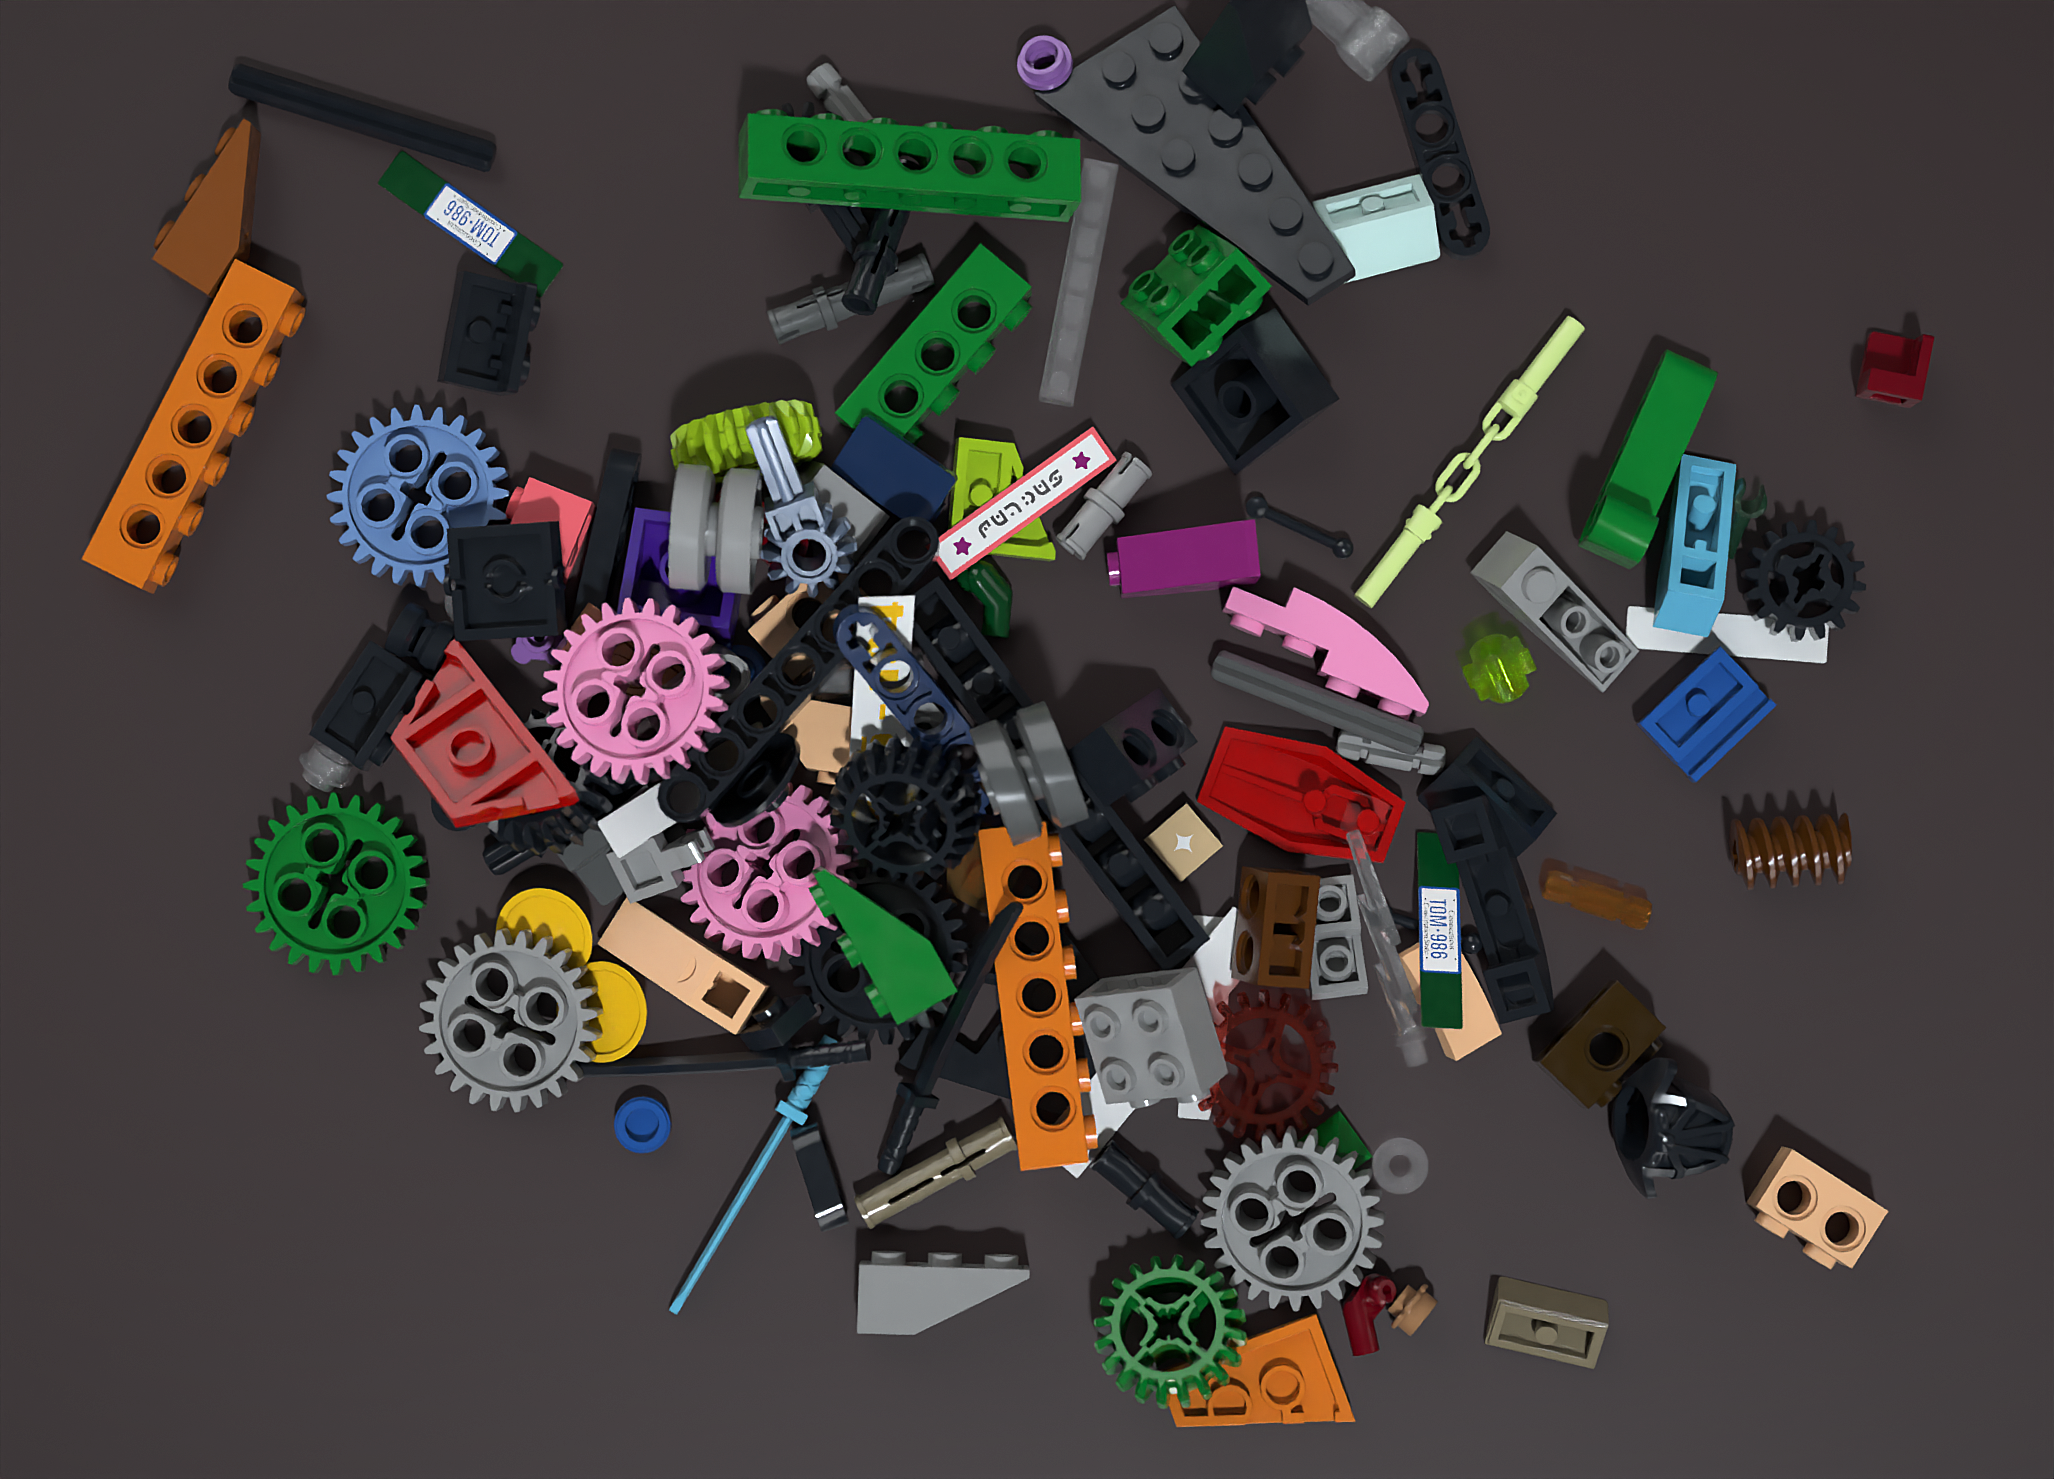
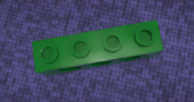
M980 243L835 412L837 421L853 433L863 417L872 415L916 446L924 436V433L918 427L932 411L941 416L950 407L961 392L954 385L968 369L977 374L996 352L997 348L991 342L1002 329L1006 327L1009 331L1013 332L1032 310L1033 306L1027 302L1032 296V286ZM971 302L985 305L991 314L988 322L980 328L966 327L958 318V314L963 306ZM935 344L945 345L954 353L952 364L941 371L929 369L922 361L925 350ZM896 387H909L918 395L917 404L911 411L896 413L886 405V398L889 392Z

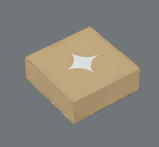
M1187 803L1144 839L1146 844L1179 882H1182L1223 846Z

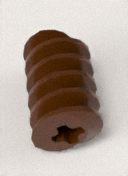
M1846 813L1840 815L1837 827L1830 815L1821 814L1818 816L1814 828L1807 816L1799 815L1795 818L1792 831L1787 820L1782 816L1773 819L1770 831H1768L1761 818L1752 819L1747 834L1739 820L1733 819L1731 821L1729 844L1732 867L1736 875L1742 876L1747 890H1753L1758 873L1764 874L1770 889L1776 888L1780 872L1787 873L1792 887L1799 886L1802 871L1805 870L1809 871L1815 886H1821L1825 869L1832 870L1838 885L1844 883L1852 858L1851 827Z

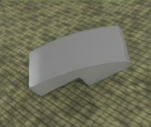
M1353 874L1320 878L1310 977L1312 1000L1367 994L1368 992L1360 936L1361 923Z

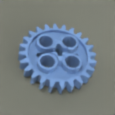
M414 405L411 420L405 421L400 411L392 408L390 414L391 425L385 427L375 417L370 418V425L374 433L372 436L367 438L356 431L351 434L359 446L355 453L339 449L338 455L349 465L346 471H330L329 476L343 484L342 490L327 494L329 501L343 506L342 511L330 517V522L334 525H348L349 527L339 538L340 544L344 546L360 544L353 556L355 562L362 564L375 557L371 571L373 575L380 578L391 566L393 567V583L402 586L409 572L413 573L416 586L420 588H425L429 572H434L438 581L443 584L444 577L448 574L449 568L446 529L489 526L493 522H509L507 515L496 509V505L498 502L509 500L512 494L507 490L496 488L495 484L509 476V473L505 468L490 467V464L500 455L499 450L495 446L483 450L478 449L486 436L480 428L467 436L464 435L468 422L465 417L459 415L450 426H447V415L443 408L437 407L429 421L426 420L423 408L420 405ZM407 445L419 446L422 451V461L418 468L406 473L398 471L396 467L398 452ZM445 453L446 460L444 464L437 469L425 489L432 497L430 503L427 506L418 503L414 507L407 521L403 537L400 540H394L393 533L403 523L414 505L413 500L408 497L409 491L412 487L418 490L424 488L432 472L437 455ZM455 472L468 473L471 478V488L467 495L456 500L447 498L444 491L447 478ZM379 494H391L395 502L393 514L384 521H372L368 510L371 500ZM430 520L440 521L444 529L442 541L433 548H421L417 541V533L421 525Z

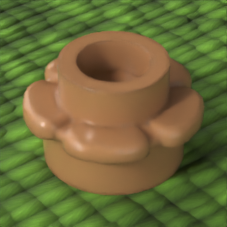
M1408 1284L1387 1311L1396 1317L1391 1323L1393 1329L1398 1326L1411 1336L1433 1310L1438 1301L1426 1292V1289L1429 1287L1427 1284H1423L1417 1291Z

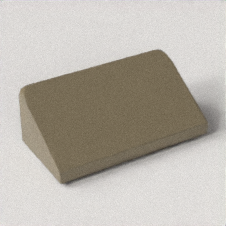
M1500 1277L1494 1294L1484 1344L1594 1369L1609 1325L1608 1303L1603 1299L1508 1277Z

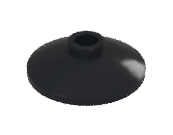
M780 733L712 808L714 819L723 827L733 828L747 823L764 811L772 812L776 810L789 794L788 784L800 758V745L798 741L789 734Z

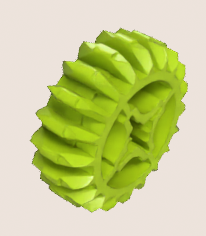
M796 399L790 401L780 400L771 403L763 402L751 406L745 405L741 408L707 415L704 418L692 420L688 424L681 425L670 436L672 443L670 452L673 465L676 470H678L679 464L709 466L715 475L716 485L723 483L725 475L731 468L760 470L746 434V426L761 417L774 416L779 421L793 461L797 467L802 463L810 462L823 451L820 439L822 432L818 417H815L812 404Z

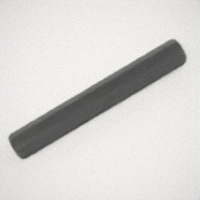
M1226 650L1220 651L1213 663L1211 676L1216 681L1409 756L1417 753L1423 740L1424 729L1419 725Z

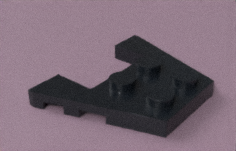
M1026 884L1018 898L1029 899L1037 893ZM1037 922L1022 924L1015 934L1016 939L1037 954L1043 952L1047 947L1049 940L1047 930ZM1059 924L1061 945H1073L1077 979L1066 980L1068 1001L1070 1003L1075 1002L1074 999L1098 982L1099 978ZM1043 978L1030 980L1022 991L1024 1004L1029 1009L1037 1012L1050 1008L1056 997L1054 986ZM1002 1021L978 1054L973 1053L955 1040L939 1078L1012 1100ZM935 1025L936 1028L933 1030L923 1028L899 1063L907 1068L919 1071L938 1027ZM1085 1033L1081 1036H1073L1076 1059L1087 1058L1091 1080L1096 1074V1069ZM1051 1035L1037 1037L1029 1048L1031 1060L1037 1066L1043 1068L1056 1065L1063 1054L1062 1044ZM1048 1092L1040 1097L1036 1108L1062 1115L1070 1104L1063 1094Z

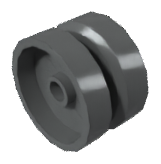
M1045 701L1017 711L1015 725L1023 745L1020 749L1014 750L1005 726L996 719L969 729L981 763L976 766L994 814L1001 815L1013 847L1041 836L1043 825L1034 802L1040 798L1044 799L1053 823L1061 828L1089 818L1073 769Z

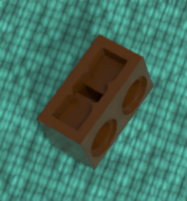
M1242 866L1231 978L1259 986L1309 989L1321 876L1296 870Z

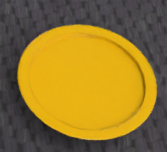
M545 888L525 890L513 896L499 913L496 931L508 928L513 943H515L520 931L531 929L533 946H536L543 937L551 936L553 937L551 954L556 955L567 948L572 950L571 957L566 964L570 970L587 964L593 942L591 927L582 909L566 895Z
M591 962L586 964L588 970L578 981L581 987L597 986L599 989L594 995L587 998L586 1001L587 1006L603 1009V1014L589 1020V1026L603 1032V1035L597 1040L586 1041L585 1046L597 1055L593 1062H612L627 1055L641 1039L647 1020L646 1000L639 983L626 969L610 962ZM557 1002L556 1015L558 1016L559 1007Z

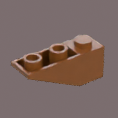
M246 119L242 120L237 129L231 127L221 137L215 149V155L218 156L217 160L207 175L201 173L193 180L184 197V201L188 203L176 222L170 220L163 226L154 242V248L157 251L152 260L212 300L215 299L234 259L246 263L250 256L261 133Z

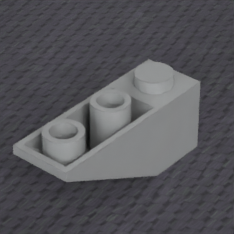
M1506 531L1470 572L1507 611L1601 692L1607 689L1639 652L1629 639L1539 546Z
M872 1251V1261L861 1260L859 1264L857 1333L915 1335L1029 1279L1030 1266L1018 1265L1019 1256L1010 1254H986L984 1264L962 1263V1254L932 1252L928 1253V1262H905L906 1252Z

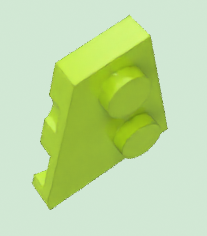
M962 437L956 439L953 472L957 475L958 480L951 489L948 530L1024 476V467L1014 443ZM1038 517L987 555L1053 561L1055 560L1056 551L1053 543H1049L1041 519Z

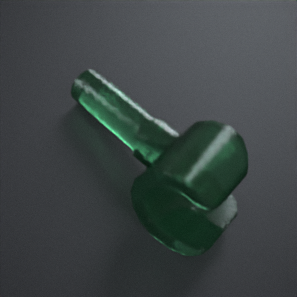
M1745 478L1738 479L1734 485L1733 502L1736 512L1732 519L1728 559L1732 560L1750 519L1762 515L1767 509L1768 504L1763 484L1757 498L1752 501L1741 499L1746 490Z

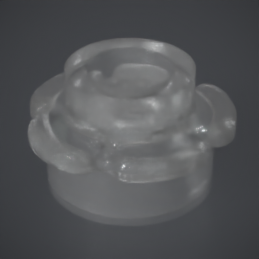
M315 742L309 753H301L299 761L305 769L302 776L312 786L322 791L331 792L334 787L344 788L350 782L348 774L353 767L352 762L321 742Z

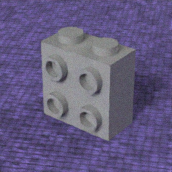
M1197 967L1102 978L1074 999L1106 1104L1129 1102L1131 1108H1142L1153 1105L1161 1099L1177 1097L1178 1103H1192L1210 1095V1088L1228 1074Z

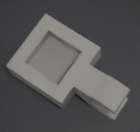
M706 827L691 831L669 844L663 833L660 832L621 858L616 856L612 848L606 856L631 904L678 887L685 879L681 868L704 861L705 856L703 853L713 850L715 845Z

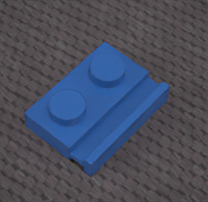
M1720 646L1706 657L1636 725L1687 775V778L1692 783H1695L1777 705L1759 689V686Z

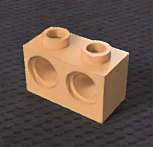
M1786 1147L1780 1148L1746 1202L1759 1211L1754 1220L1755 1222L1784 1239L1788 1231L1807 1242L1802 1252L1830 1270L1836 1262L1853 1268L1888 1213L1886 1209L1795 1150ZM1795 1181L1802 1190L1801 1203L1796 1209L1784 1212L1777 1201L1778 1191L1786 1182ZM1843 1212L1848 1217L1850 1223L1849 1232L1843 1240L1832 1243L1825 1233L1826 1222L1834 1213Z

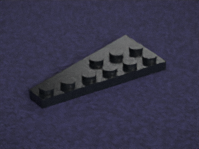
M1175 5L1073 68L1068 79L1060 86L1051 90H1038L1034 93L1035 99L1039 104L1050 112H1056L1072 124L1075 131L1090 142L1093 140L1117 158L1120 165L1184 213H1190L1206 225L1212 233L1237 247L1244 255L1255 262V266L1306 305L1309 306L1356 276L1354 266L1245 107L1242 105L1233 115H1230L1182 72L1200 45V41Z

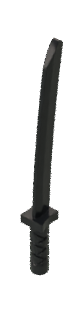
M1012 902L995 916L957 988L958 992L954 994L914 1082H899L896 1093L904 1098V1104L901 1105L898 1119L895 1120L892 1127V1134L889 1135L886 1148H884V1152L881 1154L877 1164L878 1169L889 1175L898 1174L907 1153V1146L911 1143L913 1132L917 1128L920 1121L919 1117L922 1116L924 1108L936 1109L940 1099L931 1092L977 994L1023 911L1022 903Z
M789 1039L783 1046L773 1050L672 1057L624 1058L606 1063L576 1061V1063L582 1069L584 1077L662 1076L779 1068L784 1081H791L796 1079V1069L840 1065L841 1063L868 1062L871 1060V1046L868 1039L852 1042L847 1041V1043L836 1042L830 1045L827 1043L793 1048Z

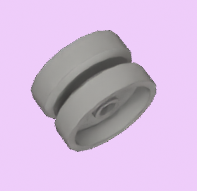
M679 464L674 485L669 535L670 588L701 591L709 577L711 558L716 556V582L723 593L752 595L757 560L761 557L764 531L762 473L760 470L731 468L724 477L720 503L716 502L715 475L711 468L703 465Z

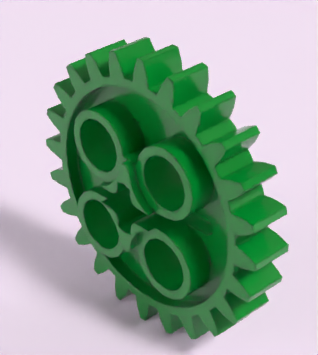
M340 793L330 794L327 808H323L317 796H308V813L303 814L295 805L286 806L290 823L285 825L280 821L270 819L268 824L276 835L273 840L255 838L254 843L265 852L263 859H248L245 863L250 868L259 871L258 879L243 883V888L259 892V899L246 906V910L249 912H263L266 917L257 925L255 931L257 933H265L274 930L276 936L272 940L269 949L271 951H278L289 945L291 950L287 963L291 965H297L308 955L309 972L319 973L325 960H329L333 975L343 974L346 959L350 960L356 972L365 971L366 954H370L378 963L386 962L387 958L383 945L388 943L397 949H402L405 944L397 931L400 928L417 930L419 927L408 916L410 909H424L427 907V903L413 896L414 889L430 885V880L414 877L413 869L427 861L426 857L409 856L407 852L418 838L416 835H407L401 838L396 835L404 821L401 817H394L386 823L381 822L385 811L383 804L376 803L367 814L364 813V797L354 795L347 809L344 808ZM331 830L339 841V849L333 859L323 862L316 857L313 851V843L319 833ZM358 839L362 840L363 848L342 876V882L349 886L345 894L334 893L331 896L323 912L321 923L316 929H313L310 926V921L331 892V886L325 882L326 876L328 874L339 875L346 865L354 842ZM373 857L381 858L388 867L387 880L377 889L369 888L362 879L363 866ZM297 879L305 881L311 890L309 904L300 911H295L288 905L285 894L287 887ZM346 906L355 909L360 916L359 930L350 938H344L338 934L334 925L336 914Z

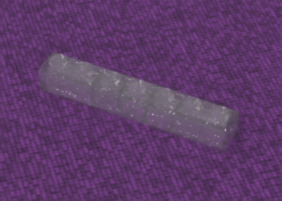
M1084 159L1081 174V203L1073 216L1039 394V401L1068 407H1073L1118 174V164Z

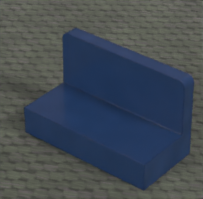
M866 415L861 419L830 467L837 475L899 518L920 517L931 524L935 522L945 507L944 500L958 480L954 472L872 415Z

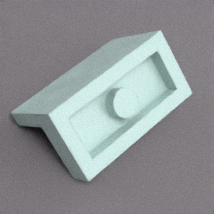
M1420 174L1312 202L1313 208L1355 268L1356 276L1347 282L1436 260L1440 257L1434 205Z

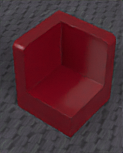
M1880 332L1870 333L1866 341L1855 397L1911 408L1921 402L1934 336L1922 334L1916 339H1909Z

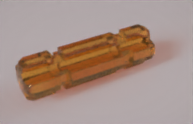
M1557 870L1550 871L1547 874L1542 888V897L1546 900L1559 904L1569 902L1571 903V908L1610 921H1615L1617 918L1621 920L1622 925L1637 930L1645 929L1652 913V903L1648 900L1633 895L1625 898L1624 892L1584 879H1579L1577 882L1573 880L1572 875Z

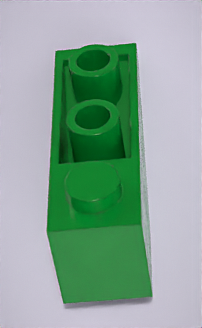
M819 866L811 871L818 883L808 889L824 918L834 913L838 918L845 933L837 937L836 940L852 968L863 963L873 981L872 984L864 987V990L880 1018L890 1013L896 1024L899 1025L958 992L931 942L923 934L823 866Z

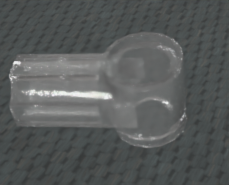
M1306 0L1311 23L1336 45L1335 48L1340 58L1356 74L1369 82L1373 81L1410 41L1407 32L1392 16L1379 7L1374 6L1370 8L1363 0Z

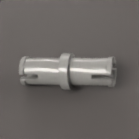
M1124 452L1120 461L1097 489L1091 487L1083 496L1086 501L1063 531L1055 537L1056 541L1073 555L1076 552L1075 556L1080 560H1084L1087 552L1111 523L1117 525L1125 516L1122 509L1143 483L1153 475L1152 471L1138 458L1134 457L1132 460L1133 456L1129 452Z

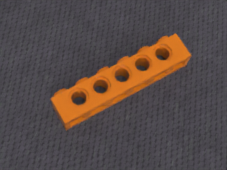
M234 259L82 560L154 594L158 585L164 587L170 581L179 561V557L174 555L183 535L190 537L198 527L204 513V507L199 504L208 486H217L227 470L230 458L225 453L234 435L241 437L252 421L255 407L250 404L259 386L267 387L277 372L280 357L276 356V353L285 335L290 338L293 337L302 323L305 307L301 306L305 297L298 290ZM250 317L260 318L262 321L260 336L251 343H240L237 335L240 324ZM223 367H234L237 373L234 387L225 393H215L212 386L215 373ZM208 416L211 421L209 436L200 443H190L187 437L188 425L196 417ZM180 465L186 473L185 483L179 491L167 494L162 488L163 474L170 467ZM156 515L160 522L158 536L150 543L141 544L136 535L138 523L146 516Z
M1042 822L1043 827L1040 837L1013 847L1005 827L983 829L978 832L990 925L995 916L1010 903L1019 902L1023 904V911L995 960L1021 1171L1088 1163L1087 1150L1098 1148L1094 1114L1083 1116L1080 1093L1091 1092L1087 1058L1076 1059L1073 1036L1084 1035V1030L1076 1003H1069L1066 985V980L1077 979L1073 945H1061L1059 929L1060 923L1070 922L1066 889L1054 890L1052 867L1063 866L1059 833L1047 834L1046 822ZM1020 866L1034 868L1041 877L1040 891L1029 899H1021L1014 896L1008 887L1010 873ZM1037 922L1047 930L1049 940L1043 952L1031 956L1022 953L1017 948L1015 934L1022 924ZM1043 978L1054 986L1056 992L1055 1001L1045 1011H1033L1023 1002V988L1032 979ZM1041 1035L1054 1036L1060 1041L1063 1048L1060 1061L1049 1068L1037 1066L1029 1055L1031 1043ZM1048 1092H1059L1068 1099L1070 1104L1069 1114L1062 1122L1049 1124L1040 1119L1036 1106L1042 1095Z

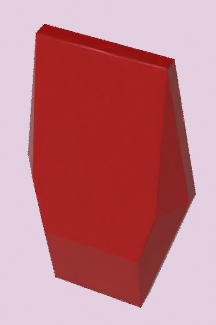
M1226 726L1197 799L1199 804L1286 852L1383 864L1406 802L1328 747Z

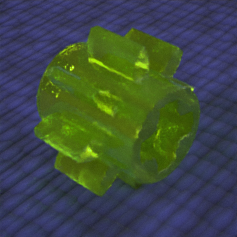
M1491 634L1479 639L1469 651L1473 663L1462 667V672L1470 689H1475L1480 701L1490 698L1496 703H1507L1519 698L1530 686L1525 674L1537 670L1529 649L1523 648L1519 637L1514 636L1509 640L1503 634Z

